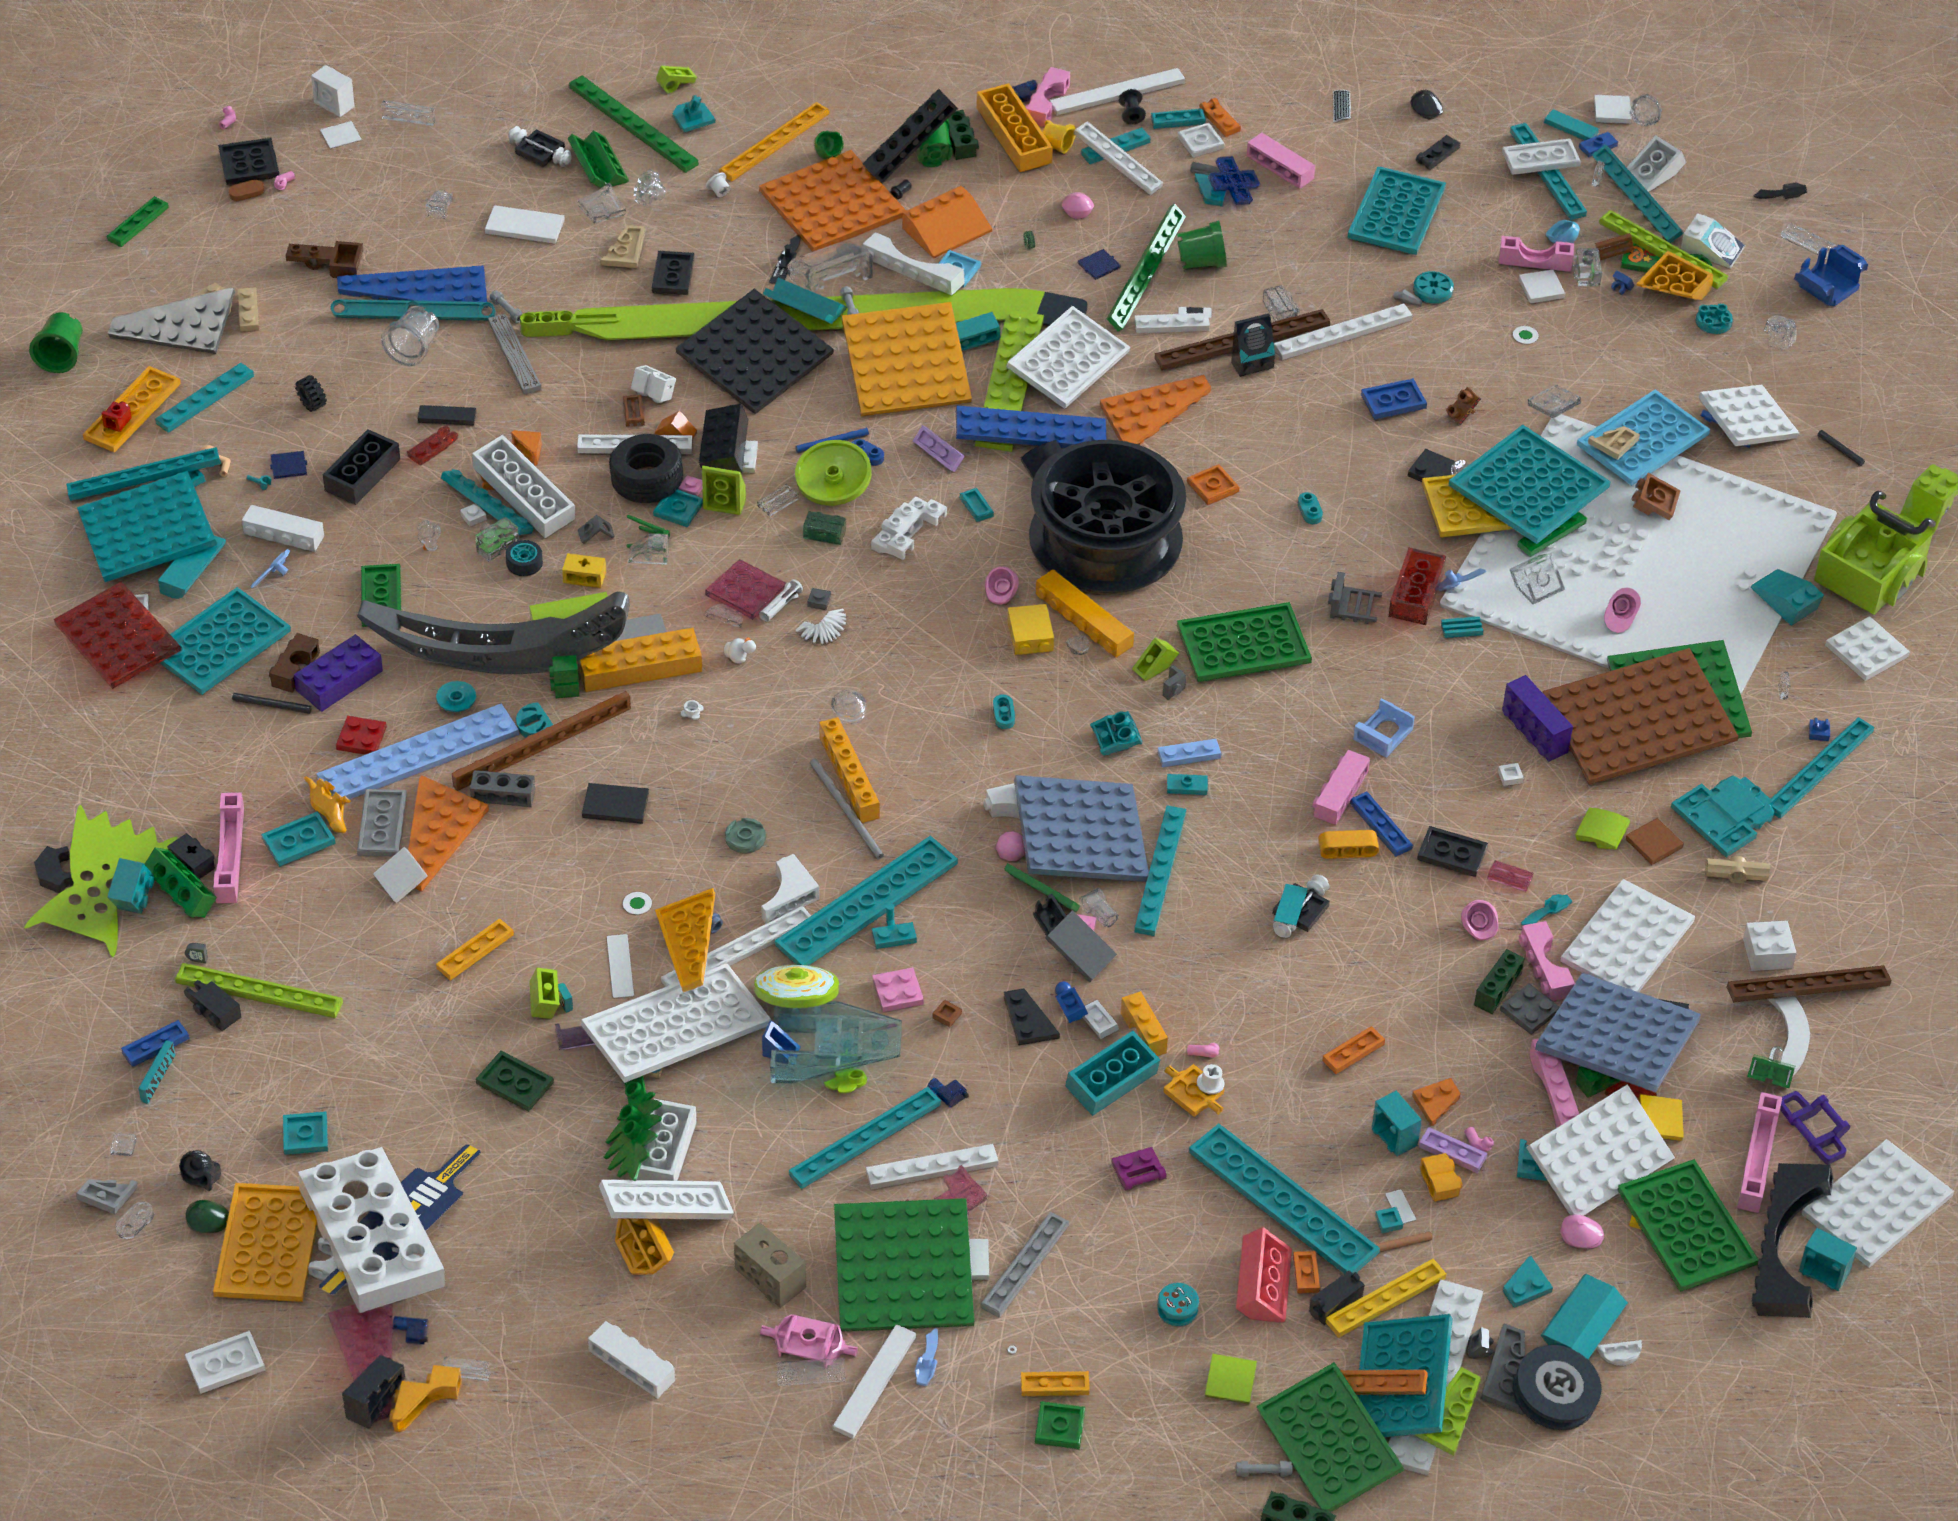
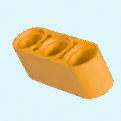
M1373 830L1327 831L1318 836L1320 854L1325 859L1365 858L1376 856L1379 853L1377 834Z

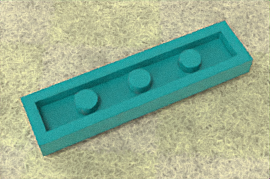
M1142 127L1110 139L1125 152L1151 143V137ZM1090 146L1081 149V155L1090 165L1105 160Z

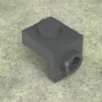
M1174 665L1169 667V679L1163 683V697L1167 700L1179 695L1185 689L1186 675Z

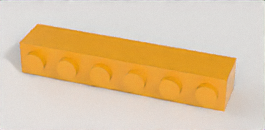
M1051 570L1036 580L1035 594L1038 598L1043 599L1052 609L1062 614L1066 620L1072 622L1080 631L1086 633L1108 653L1117 658L1133 647L1134 632L1055 570Z

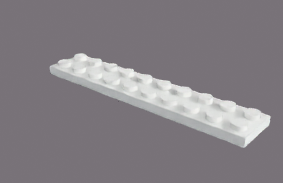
M1440 1279L1429 1316L1450 1314L1453 1319L1447 1387L1461 1368L1483 1291ZM1415 1435L1391 1437L1389 1446L1403 1465V1468L1428 1476L1436 1446Z

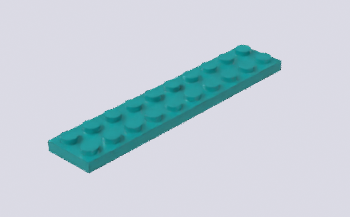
M930 835L775 940V946L796 965H811L884 915L887 904L891 903L896 907L956 866L958 858Z
M1218 1123L1189 1147V1153L1343 1274L1349 1270L1352 1273H1357L1380 1253V1248L1221 1124Z

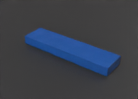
M1367 791L1350 799L1351 806L1369 827L1376 832L1380 840L1395 857L1412 850L1413 844Z

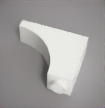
M1014 783L986 790V798L983 799L985 810H989L992 818L1007 816L1020 819Z
M794 854L783 857L776 862V876L781 886L777 894L761 906L762 920L765 924L801 906L804 907L819 900V885Z

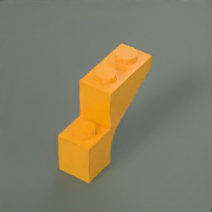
M433 1365L431 1374H427L426 1383L402 1381L400 1390L396 1389L395 1409L392 1408L390 1412V1422H393L394 1432H403L431 1403L441 1399L457 1400L462 1382L460 1368Z

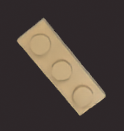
M256 287L238 289L240 331L259 330Z

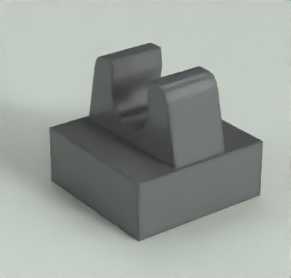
M1481 1327L1470 1335L1468 1341L1469 1357L1474 1359L1479 1356L1489 1357L1494 1353V1350L1489 1348L1494 1343V1340L1489 1337V1330Z

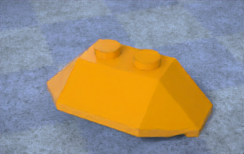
M618 1219L615 1242L631 1274L653 1275L670 1262L674 1251L657 1219Z

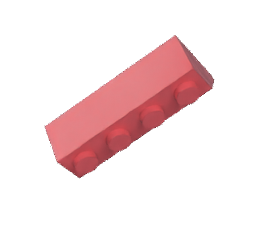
M1264 1227L1243 1236L1236 1309L1253 1320L1283 1323L1286 1321L1292 1248Z

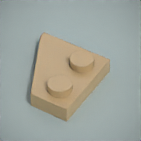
M1623 426L1613 431L1603 432V436L1597 438L1590 436L1588 444L1618 460L1639 441L1640 434Z

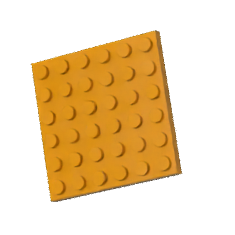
M951 302L842 315V324L861 416L970 403L972 401Z

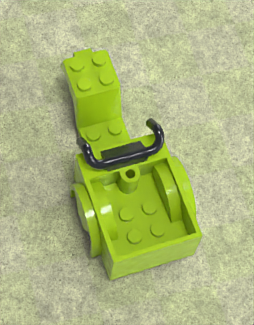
M1934 464L1930 465L1913 482L1899 515L1877 503L1879 499H1886L1884 492H1874L1869 503L1855 517L1852 515L1847 516L1835 528L1826 545L1821 549L1814 581L1873 615L1886 603L1894 606L1896 600L1901 598L1909 589L1916 576L1923 577L1925 575L1928 563L1927 554L1932 536L1937 530L1944 513L1950 510L1954 497L1958 495V475L1946 468L1942 469Z

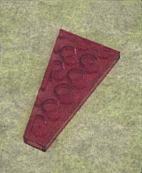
M393 1303L359 1313L355 1304L328 1312L330 1323L353 1381L379 1355L393 1360ZM392 1398L376 1421L390 1417Z

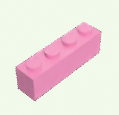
M1260 133L1248 142L1247 157L1299 189L1314 179V164L1265 134Z
M1348 750L1344 757L1341 756L1339 758L1337 769L1331 771L1329 782L1324 783L1321 795L1319 797L1316 796L1312 805L1315 808L1314 817L1334 825L1338 823L1349 805L1350 799L1353 798L1369 772V757Z

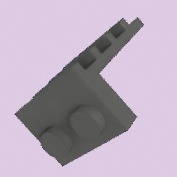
M1338 572L1337 578L1332 579L1331 590L1334 592L1329 593L1328 604L1331 605L1330 618L1334 619V616L1342 617L1341 620L1350 618L1353 619V622L1362 620L1365 621V624H1369V622L1377 623V617H1372L1370 614L1374 597L1382 598V592L1345 587V573ZM1351 593L1358 594L1355 612L1347 613ZM1362 595L1370 596L1366 615L1359 614Z

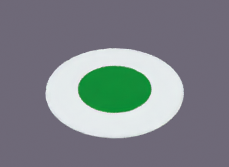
M1520 326L1513 331L1514 339L1524 344L1535 342L1539 336L1534 328L1528 326Z
M642 892L630 893L623 900L624 909L631 914H643L652 905L651 898Z

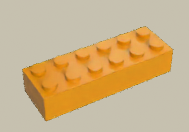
M1009 83L977 92V110L1019 172L1052 164V145Z
M687 628L615 641L609 646L579 660L578 667L585 692L702 672V655L694 628Z

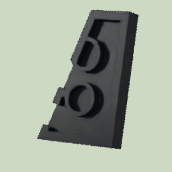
M1025 988L1004 992V1000L1018 1046L1060 1039L1058 1030Z

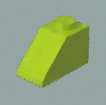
M1154 638L1132 669L1143 680L1147 681L1168 669L1179 652L1167 641Z

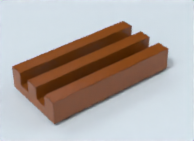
M1630 233L1595 243L1599 261L1634 251Z
M642 395L623 396L626 427H629L630 424L637 426V423H641V426L645 425ZM627 400H631L633 418H629ZM635 400H638L640 418H636Z

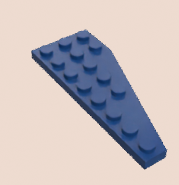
M484 265L337 276L338 294L354 297L366 295L372 296V299L379 300L380 297L388 300L487 302Z

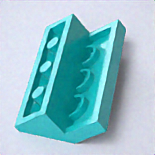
M781 278L777 279L773 290L765 288L763 295L831 324L847 308L841 303Z
M1584 1274L1541 1333V1337L1548 1345H1560L1571 1348L1589 1359L1628 1302L1614 1286Z

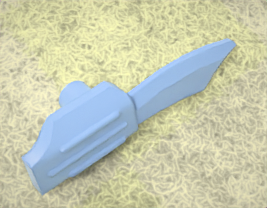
M287 549L271 563L270 567L254 581L251 588L257 586L271 571L275 572L277 570L282 575H285L288 569L282 564L285 562L290 551Z
M1479 568L1467 575L1461 576L1459 573L1454 574L1451 570H1448L1445 573L1446 578L1440 583L1438 590L1443 591L1461 585V582L1473 579L1487 571Z
M937 1328L926 1335V1353L918 1358L915 1368L917 1385L927 1386L934 1376L937 1360H933L938 1345Z

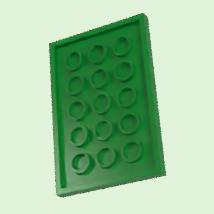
M1290 602L1177 620V628L1197 682L1310 664L1312 662L1310 651Z
M1695 1159L1618 1185L1617 1190L1680 1292L1758 1265L1756 1254Z
M1335 1362L1256 1406L1261 1417L1289 1461L1292 1462L1294 1469L1320 1509L1332 1512L1404 1471L1403 1465Z

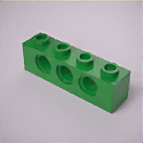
M155 847L144 864L154 875V881L160 885L161 890L173 897V902L185 909L184 912L188 916L205 918L217 897L169 849Z

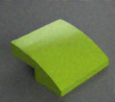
M1589 807L1575 834L1576 840L1596 842L1597 848L1616 850L1630 824V820L1608 810Z
M1212 1354L1205 1397L1250 1404L1257 1361Z

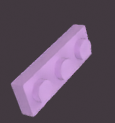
M922 425L913 439L914 443L953 472L956 471L965 457L926 426Z
M1428 1127L1419 1142V1148L1435 1155L1446 1153L1455 1164L1475 1173L1479 1172L1487 1158L1486 1152Z

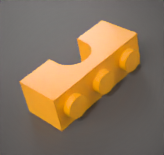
M1142 992L1122 997L1121 1015L1129 1029L1136 1027L1138 1036L1157 1056L1166 1054L1168 1037Z

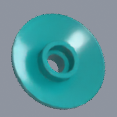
M452 681L438 689L436 700L438 705L444 710L460 712L467 710L475 703L476 691L469 683Z

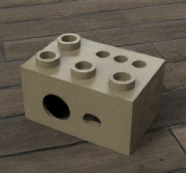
M758 1223L734 1242L735 1269L765 1294L769 1302L775 1303L781 1308L806 1288V1261L761 1223ZM763 1243L768 1245V1247L764 1248ZM784 1252L788 1256V1260L786 1263L781 1264L772 1254Z

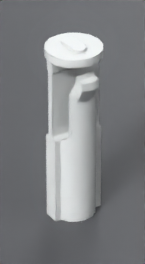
M792 579L789 583L787 582L784 590L759 612L760 619L768 622L791 599L798 597V594L803 591L802 585L795 579Z

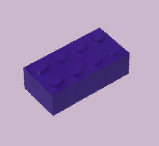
M355 634L295 673L296 691L322 712L383 671L381 654Z
M1527 675L1507 683L1502 707L1504 715L1514 723L1515 727L1526 736V739L1537 748L1539 754L1544 756L1548 762L1567 754L1572 735V724Z

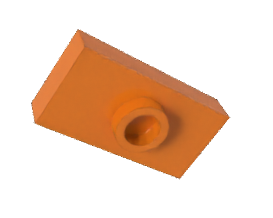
M1316 1251L1293 1252L1297 1293H1319L1320 1283Z

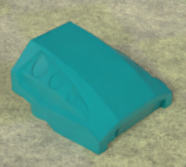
M1120 711L1114 715H1107L1090 724L1102 756L1142 744L1138 728L1129 711Z

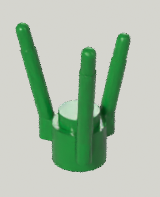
M627 515L628 519L644 525L639 526V529L653 533L652 541H655V543L627 544V548L656 547L661 549L662 545L667 546L670 538L669 530Z

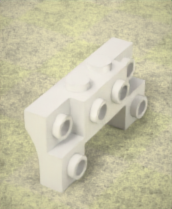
M916 496L908 504L904 502L899 508L894 510L888 519L884 520L881 527L882 531L871 541V549L878 553H888L904 560L905 551L907 549L911 551L914 549V540L910 538L923 526V520L937 526L938 518L940 516H947V507L932 499L927 503Z

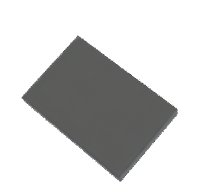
M1073 910L1045 938L1089 982L1117 955Z

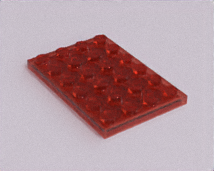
M122 581L54 619L55 625L112 689L181 651L177 641Z

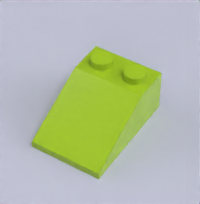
M702 466L703 509L741 515L746 501V486L741 472Z

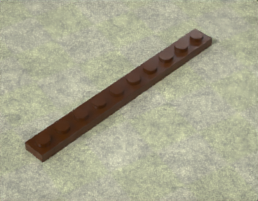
M1320 309L1271 322L1273 341L1328 327L1331 320L1325 311ZM1234 332L1155 353L1154 359L1161 370H1166L1230 353L1233 347Z

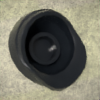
M1420 90L1411 97L1412 108L1423 118L1432 119L1442 114V103L1432 91Z

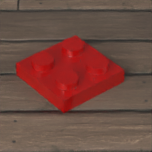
M347 715L336 743V750L364 755L377 751L387 728L386 722Z

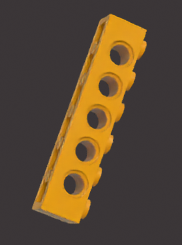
M839 717L819 722V738L855 814L861 823L880 819V802Z

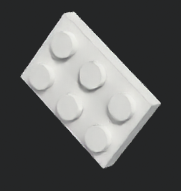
M250 1331L185 1354L186 1361L200 1394L265 1371V1365Z

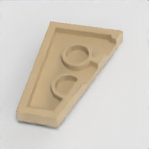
M627 225L618 236L615 245L609 248L606 257L603 256L601 259V265L637 268L645 236V226Z

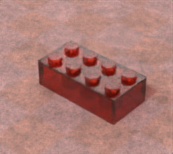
M1408 548L1390 600L1388 617L1427 625L1444 574L1446 556Z

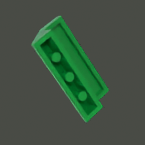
M593 130L585 140L574 134L567 138L591 183L605 189L625 184L629 181L605 136Z

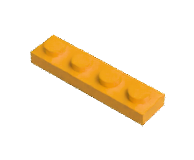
M499 918L436 963L437 970L451 981L514 935V930Z

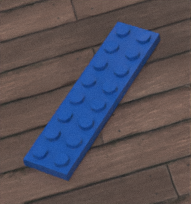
M957 406L956 439L1035 446L1056 440L1061 448H1066L1085 441L1107 440L1106 418Z

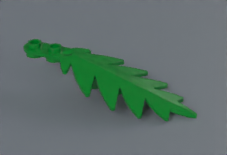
M643 1076L625 1082V1094L627 1095L628 1104L621 1109L617 1118L620 1122L605 1141V1143L610 1144L616 1139L604 1156L605 1159H608L617 1153L607 1169L611 1171L622 1163L617 1177L621 1178L628 1173L633 1181L637 1180L641 1163L649 1157V1152L644 1146L658 1137L655 1132L648 1129L662 1120V1117L651 1114L660 1108L663 1103L654 1099L650 1100L656 1093H646Z

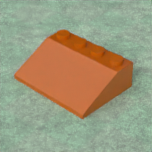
M963 186L954 188L903 212L902 229L933 259L947 253L948 250L956 249L992 232V227L973 196Z

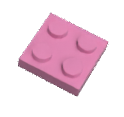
M913 967L872 975V981L882 1012L924 1005V999Z

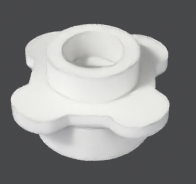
M689 700L684 704L681 716L697 720L700 718L699 714L703 711V706L695 700Z

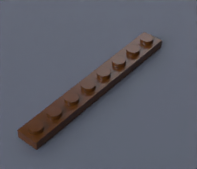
M1881 965L1728 981L1726 988L1733 1003L1887 987L1890 986L1892 980L1885 966Z

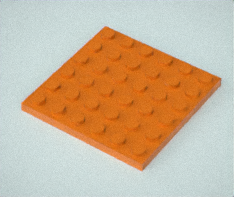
M852 150L841 153L836 158L831 157L759 185L761 194L796 234L800 235V238L813 253L903 218V212L906 211L885 186L865 168L863 162Z

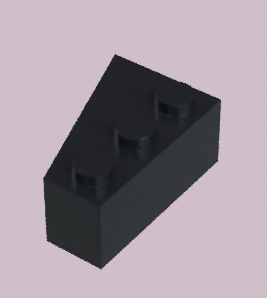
M379 1355L342 1393L346 1419L370 1429L394 1395L396 1389L404 1381V1365Z

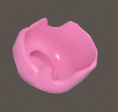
M1014 831L1002 834L995 847L999 857L1007 861H1018L1024 857L1023 836Z

